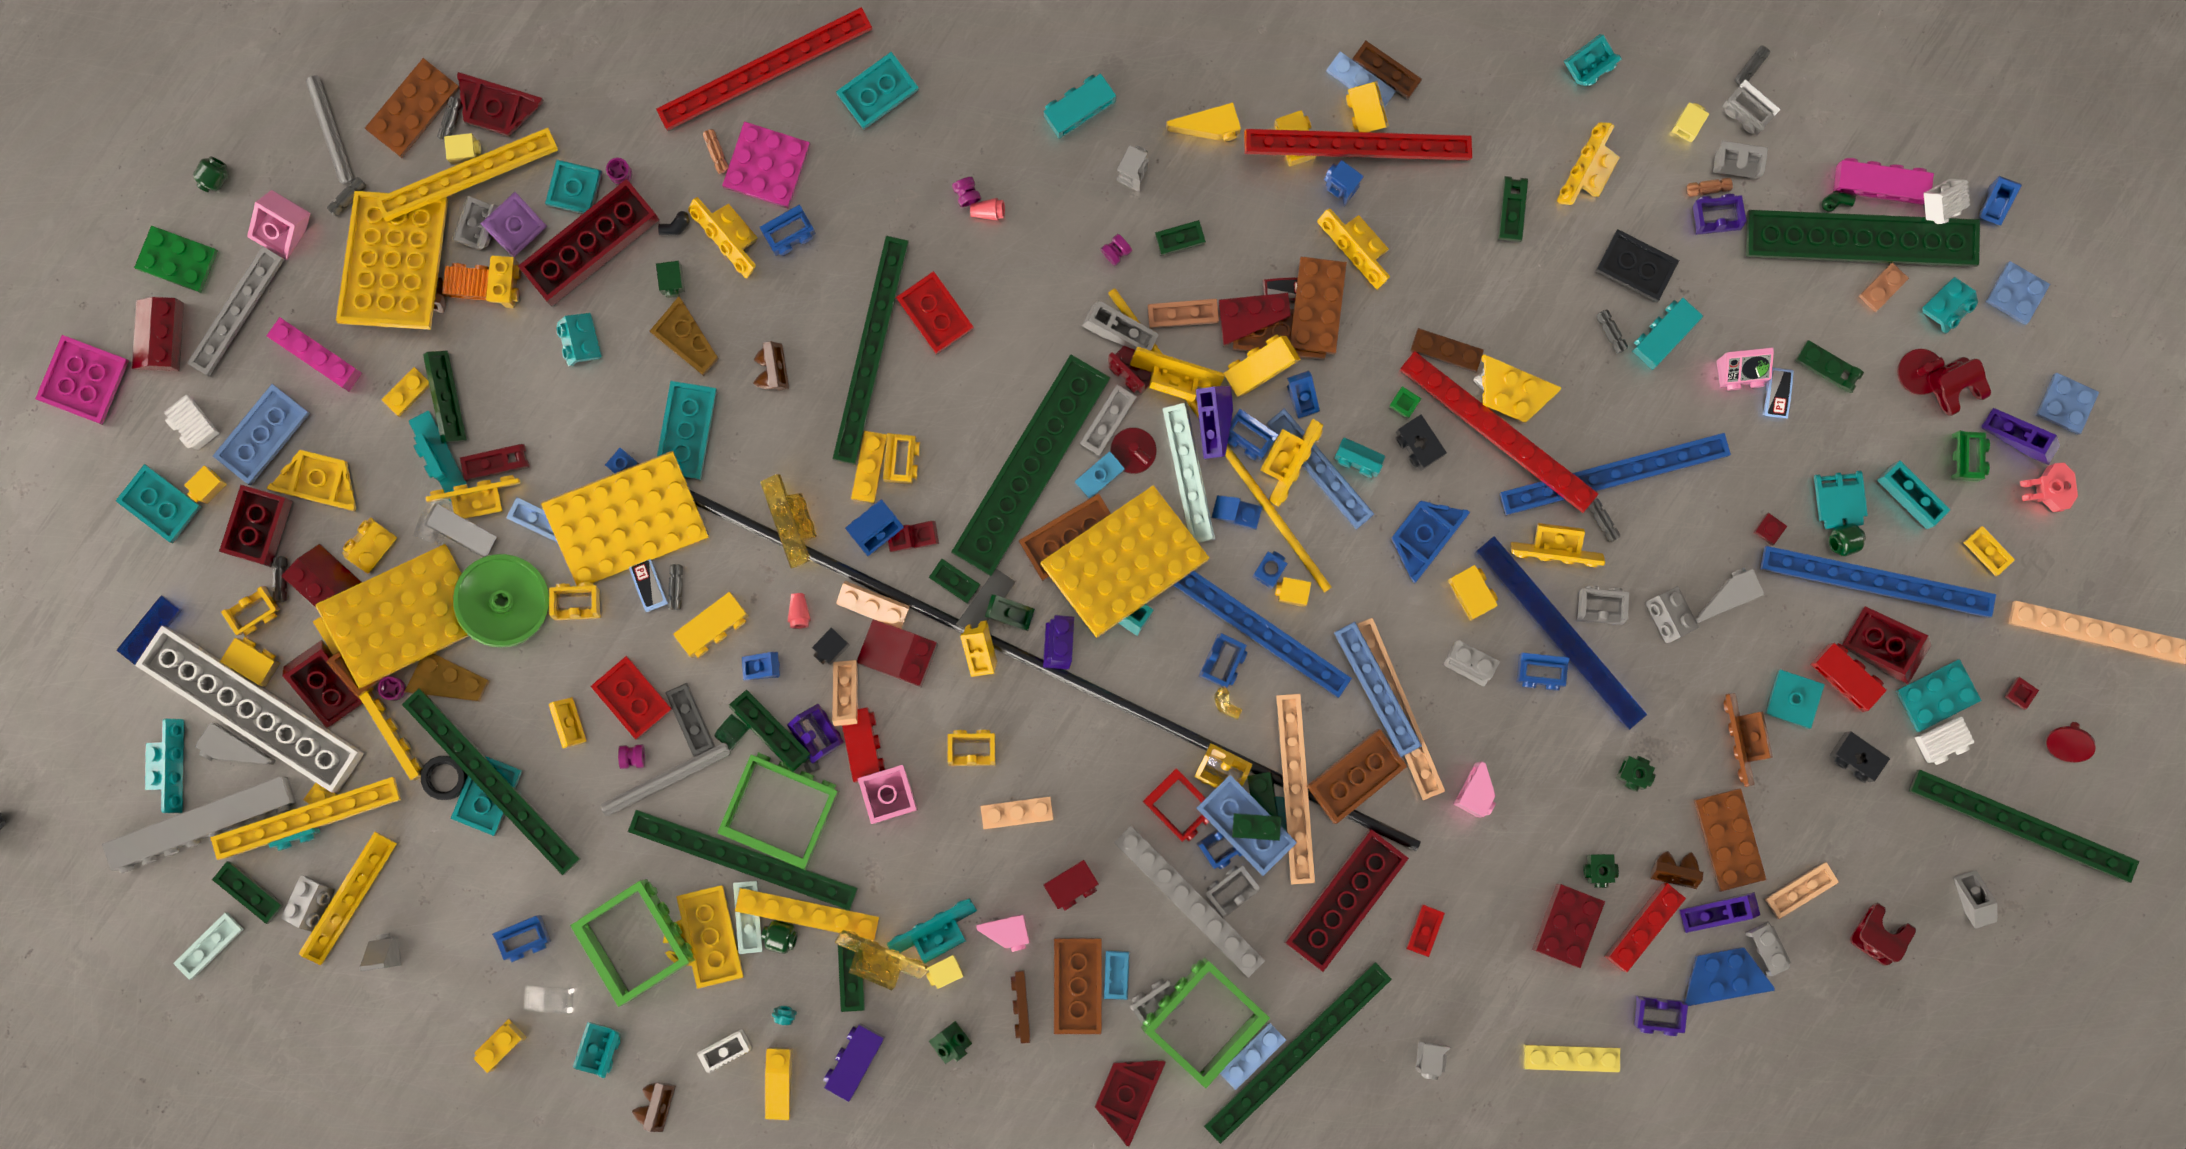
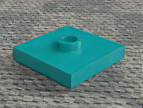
M556 160L545 204L583 214L595 203L602 171Z
M1778 670L1765 715L1811 729L1825 684L1787 671Z

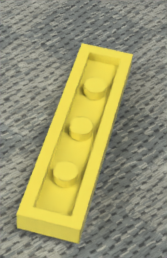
M1524 1045V1069L1620 1072V1048Z

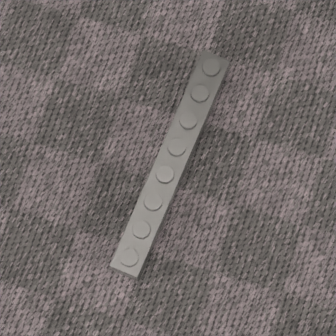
M280 776L103 843L102 846L111 871L120 870V873H125L135 869L134 865L140 862L146 865L157 861L156 856L161 854L170 856L178 853V848L187 845V848H191L201 844V839L206 837L210 838L222 834L223 831L230 828L234 830L246 826L245 823L254 820L255 823L267 819V814L276 811L277 814L291 810V805L296 804L288 778Z
M1132 826L1114 842L1248 978L1265 962Z

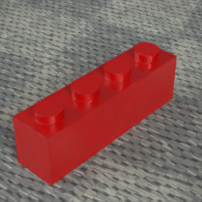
M1662 883L1604 957L1621 971L1628 972L1686 898L1668 883Z

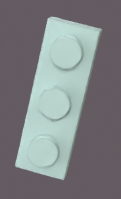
M757 881L733 883L735 908L740 888L758 892ZM735 911L739 954L763 952L760 916Z
M228 912L224 913L173 964L189 980H193L243 928Z

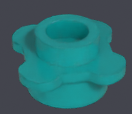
M789 1006L774 1008L772 1013L774 1022L780 1025H791L793 1020H795L794 1015H797V1011L792 1010Z

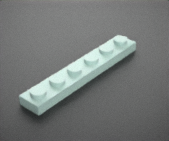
M1186 403L1163 408L1187 528L1198 543L1215 540L1188 406Z

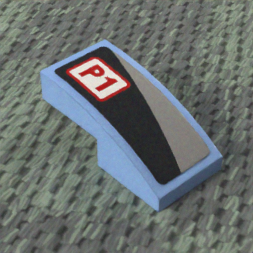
M1772 367L1771 380L1766 384L1767 395L1763 411L1764 416L1788 419L1794 370Z
M651 559L629 567L646 612L668 604Z

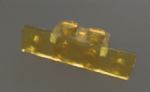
M775 474L762 480L761 486L790 568H796L809 562L810 557L804 541L811 540L817 537L802 493L787 495L780 474Z
M842 930L835 940L836 944L855 952L849 973L891 991L896 986L900 971L921 979L928 970V966L922 964L921 961L905 957L900 952L882 947L875 941L861 938L852 931Z

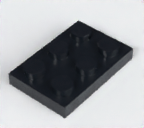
M1617 229L1596 272L1658 302L1680 260Z

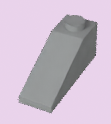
M1099 300L1092 305L1082 324L1083 327L1095 334L1134 350L1137 347L1151 350L1159 335Z
M1745 568L1733 572V578L1726 580L1695 617L1696 622H1702L1765 595L1754 570L1746 572Z
M210 722L195 745L196 748L201 750L199 754L210 761L214 758L274 765L276 761L217 723Z
M389 933L376 935V940L368 942L360 964V971L401 966L398 937L391 938Z

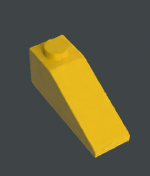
M1233 103L1166 122V128L1169 132L1213 140H1233L1237 138L1241 130Z
M768 1047L766 1049L765 1119L790 1120L793 1048Z

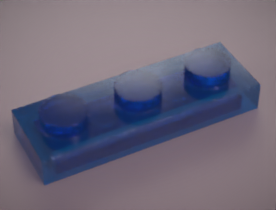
M161 595L117 648V651L136 665L160 627H169L182 610L165 596Z

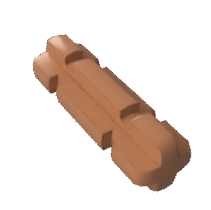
M709 129L703 132V137L706 143H708L707 147L718 174L727 172L728 164L724 160L725 156L720 143L716 140L718 138L715 131Z
M1722 178L1720 181L1715 179L1702 181L1699 184L1697 182L1689 183L1687 185V194L1691 197L1698 196L1699 193L1705 195L1719 193L1721 190L1722 192L1731 191L1733 189L1732 179Z

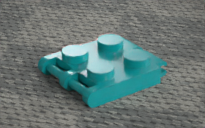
M1862 471L1843 475L1840 472L1835 473L1833 476L1822 477L1820 474L1814 475L1819 521H1824L1825 529L1843 526V519H1845V524L1864 525L1863 517H1867L1868 513ZM1856 478L1854 481H1842V479ZM1835 480L1832 483H1822V481Z

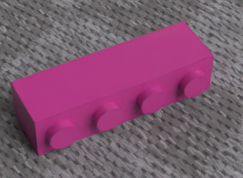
M1845 158L1836 165L1833 192L1839 191L1856 196L1925 205L1924 192L1932 189L1934 173L1927 172V169L1924 168L1909 170L1897 164L1888 167L1881 166V163L1876 161L1860 163L1858 159Z
M280 317L266 335L348 392L362 374V372Z

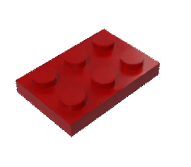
M934 271L896 297L936 355L974 329L971 322Z
M625 656L590 686L635 740L639 739L673 710L628 656Z

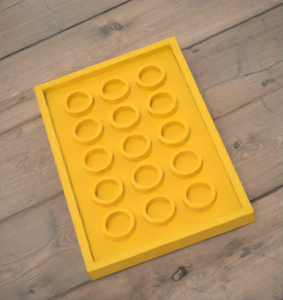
M354 191L336 315L337 323L431 330L448 207L447 197L386 222L376 198L388 193Z
M673 451L541 502L576 586L583 582H597L627 570L631 566L649 559H655L709 537Z
M1153 485L1041 561V566L1095 637L1098 638L1209 560V556Z
M446 544L316 604L321 618L359 689L469 636L462 629L455 616L453 595L461 572Z

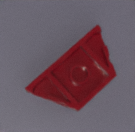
M457 73L460 86V100L463 107V121L466 124L509 137L543 104L544 100L541 97L467 74Z
M1166 1061L1114 1062L1097 1099L1095 1108L1128 1147L1133 1140Z

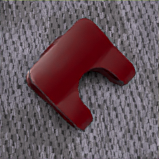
M1961 357L1929 373L1927 377L1942 411L1948 416H1952L1960 411L1959 394L1965 387H1968L1972 395L1979 400H1984L1991 395L1985 370L1979 359L1969 360L1966 357Z
M1877 902L1867 910L1861 922L1852 933L1850 941L1855 947L1886 966L1892 962L1902 960L1916 933V928L1907 923L1898 928L1895 934L1889 933L1883 926L1886 908Z

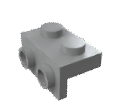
M470 196L466 197L452 240L476 250L483 249L484 246L487 247L491 240V234L480 223L498 205H490Z
M1678 586L1646 601L1649 612L1666 643L1699 628Z
M300 875L281 919L297 928L312 932L325 912L334 889L322 885L307 876Z
M1163 978L1151 985L1152 991L1146 995L1144 992H1141L1131 999L1133 1004L1130 1007L1142 1025V1022L1147 1018L1146 1016L1150 1012L1154 1013L1160 1007L1158 1005L1160 1000L1167 994L1170 996L1175 990L1169 979L1166 981ZM1182 1000L1174 1010L1179 1008L1185 1002Z

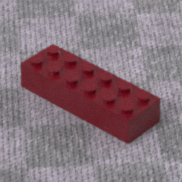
M626 179L519 264L518 267L552 307L660 219Z
M1369 829L1285 939L1284 943L1320 971L1324 972L1409 858L1372 829Z

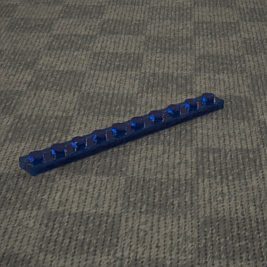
M1495 536L1476 551L1478 556L1565 657L1570 658L1569 662L1627 730L1633 728L1647 716L1645 711Z

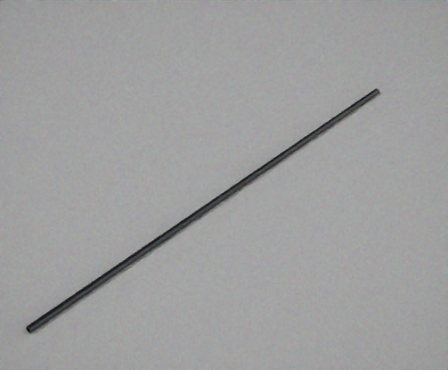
M690 490L696 506L883 596L910 606V609L943 625L964 633L963 630L956 626V623L959 621L958 618ZM991 635L995 650L1207 751L1210 743L1252 763L1250 772L1253 774L1272 772L1273 783L1283 788L1282 774L1064 669L1044 668L1043 659ZM1308 789L1309 801L1320 805ZM1353 810L1345 817L1415 852L1420 846L1421 841L1357 810Z

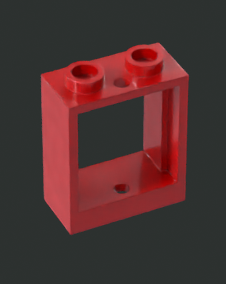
M1176 768L1142 802L1181 842L1185 839L1189 842L1199 833L1196 828L1202 822L1207 825L1209 821L1201 814L1181 833L1154 805L1177 780L1201 803L1206 799Z

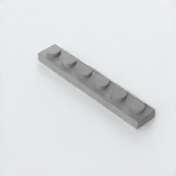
M262 246L187 362L189 365L207 376L211 375L283 263L284 259Z

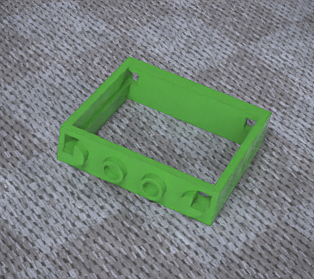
M759 752L757 756L750 755L717 833L806 870L840 791L835 790V784L823 780L822 783L814 781V775L802 770L800 775L792 772L783 762H779V765L770 762L771 757ZM757 765L829 795L803 858L731 828V824Z
M648 879L638 881L570 925L618 1007L629 1003L695 961L694 954L691 951L692 947L683 940L679 925L671 920L668 915L670 914L669 908L664 902L659 900L657 888L653 887ZM639 892L679 960L633 990L628 991L588 923Z
M1204 957L1202 961L1199 960L1196 964L1192 965L1190 969L1192 972L1186 978L1182 977L1175 984V990L1170 996L1167 994L1158 1003L1160 1007L1154 1013L1150 1012L1146 1016L1147 1018L1142 1022L1141 1029L1203 1087L1207 1088L1270 1017ZM1210 971L1254 1014L1199 1073L1161 1038L1155 1030Z

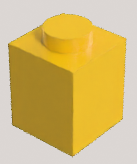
M204 465L184 486L189 490L188 496L196 503L201 501L208 504L227 484L211 468Z
M1283 577L1282 582H1277L1275 596H1279L1278 602L1306 607L1311 582Z

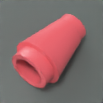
M993 198L971 203V217L999 221V218L1005 217L1004 200Z
M791 594L787 621L790 623V628L802 629L809 627L811 618L805 594Z

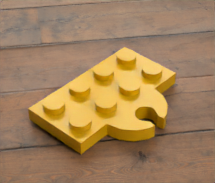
M720 885L676 896L681 920L676 921L682 931L681 936L683 940L692 947L691 951L694 954L695 961L687 966H692L697 989L744 978L724 886ZM664 935L663 943H669ZM669 950L665 952L667 957L674 963L679 960L674 951Z

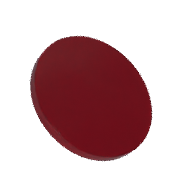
M1912 350L1905 354L1899 362V381L1906 390L1913 394H1929L1933 391L1927 377L1929 373L1945 366V362L1942 357L1939 358L1937 354L1930 350Z
M1127 428L1120 431L1114 437L1110 452L1125 468L1123 472L1138 474L1146 471L1153 464L1157 448L1153 437L1148 432L1140 428Z
M2072 722L2070 726L2054 729L2049 733L2046 741L2050 753L2056 758L2067 762L2086 761L2094 755L2096 750L2094 738L2085 730L2080 729V724L2077 722Z

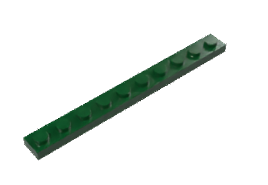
M891 236L885 237L832 458L835 461L856 465L909 245L908 240Z
M422 689L416 690L402 704L561 875H565L581 860L571 847Z
M1920 769L1917 770L1909 789L1911 793L2127 883L2132 882L2140 862Z
M635 810L628 829L629 833L849 911L858 890L854 886L801 869L789 863L639 810Z
M1374 962L1204 1125L1208 1132L1221 1144L1392 980L1387 973Z

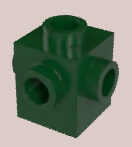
M1626 756L1616 778L1625 782L1626 788L1638 792L1639 789L1644 790L1647 786L1651 787L1656 776L1653 773L1655 767L1650 766L1651 761L1643 757L1637 756L1635 759L1631 756Z
M1614 854L1587 855V864L1583 866L1584 878H1587L1588 883H1594V888H1609V883H1615V878L1619 877L1618 864H1615ZM1600 868L1603 869L1602 874L1599 873Z
M956 1021L929 1041L945 1064L952 1059L956 1062L968 1054L965 1049L972 1045V1042Z

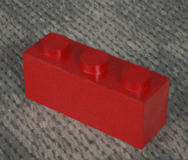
M1839 643L1828 644L1810 665L1862 712L1869 711L1887 691L1883 687V681L1877 676H1871L1866 672V666L1857 659L1853 660L1843 645Z
M868 707L858 709L857 724L842 725L854 783L858 782V778L885 770L884 760L879 758L877 749L881 748L879 735H874L873 726L877 725L874 711L870 712Z

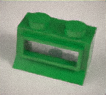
M1960 430L1952 434V439H1958L1957 450L1953 452L1952 456L1953 461H1957V473L1951 475V480L1981 481L1985 479V475H1988L1990 470V464L1986 461V452H1989L1990 440L1986 438V433Z

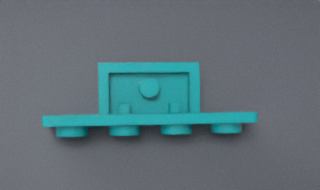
M426 411L410 419L409 424L415 434L413 438L416 442L413 446L420 458L424 457L427 463L424 468L430 478L434 477V479L439 481L445 493L454 491L453 487L467 484L448 445L441 443L439 429L431 412Z
M163 719L162 742L146 743L145 790H161L162 813L183 812V719Z
M971 899L959 901L949 910L939 912L925 923H919L912 930L895 936L887 943V946L895 956L915 945L925 964L966 942L957 922L975 913L977 909Z

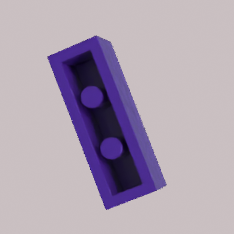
M859 1024L857 1028L852 1027L846 1038L850 1042L846 1049L841 1047L835 1058L838 1061L835 1069L830 1068L823 1079L826 1082L824 1087L826 1090L848 1102L852 1099L885 1039L884 1036L863 1024Z

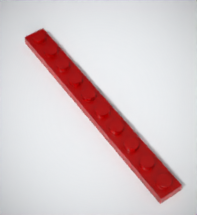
M860 7L656 108L666 130L669 131L873 30L864 10Z
M1246 129L1244 131L1245 154L1437 160L1472 159L1471 135Z
M1414 351L1400 368L1404 375L1582 513L1586 511L1598 496L1595 490L1488 407L1484 406L1479 400Z

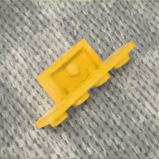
M1599 122L1593 128L1590 139L1586 146L1583 147L1576 165L1571 169L1567 182L1560 190V195L1557 198L1559 204L1573 205L1582 188L1593 197L1600 196L1620 158L1605 146L1614 129L1612 123Z
M698 197L694 198L688 208L691 217L701 225L707 236L712 238L718 245L720 251L729 258L736 270L745 278H748L756 265L744 252V249L754 244L758 237L730 204L711 213Z
M1332 209L1326 210L1317 220L1318 224L1375 289L1378 290L1390 278V275L1376 260L1383 256L1389 248L1360 215L1344 224Z
M1141 347L1136 348L1130 362L1131 366L1152 372L1149 388L1190 401H1194L1196 397L1197 386L1202 388L1221 386L1225 376L1222 372Z
M1311 420L1302 439L1282 429L1260 470L1279 480L1269 498V501L1279 507L1287 499L1289 488L1298 479L1303 462L1308 460L1314 442L1321 437L1323 424L1319 421Z
M514 475L500 477L501 482L491 483V480L477 482L476 487L468 488L467 484L453 487L454 491L445 493L444 489L431 491V496L426 497V502L430 503L451 498L454 513L464 519L502 512L498 489L521 483L519 478L515 479Z
M1538 523L1534 544L1511 542L1510 544L1511 553L1519 558L1531 556L1538 557L1542 561L1555 559L1561 560L1566 564L1584 563L1589 567L1605 565L1603 553L1582 551L1585 530L1582 528Z

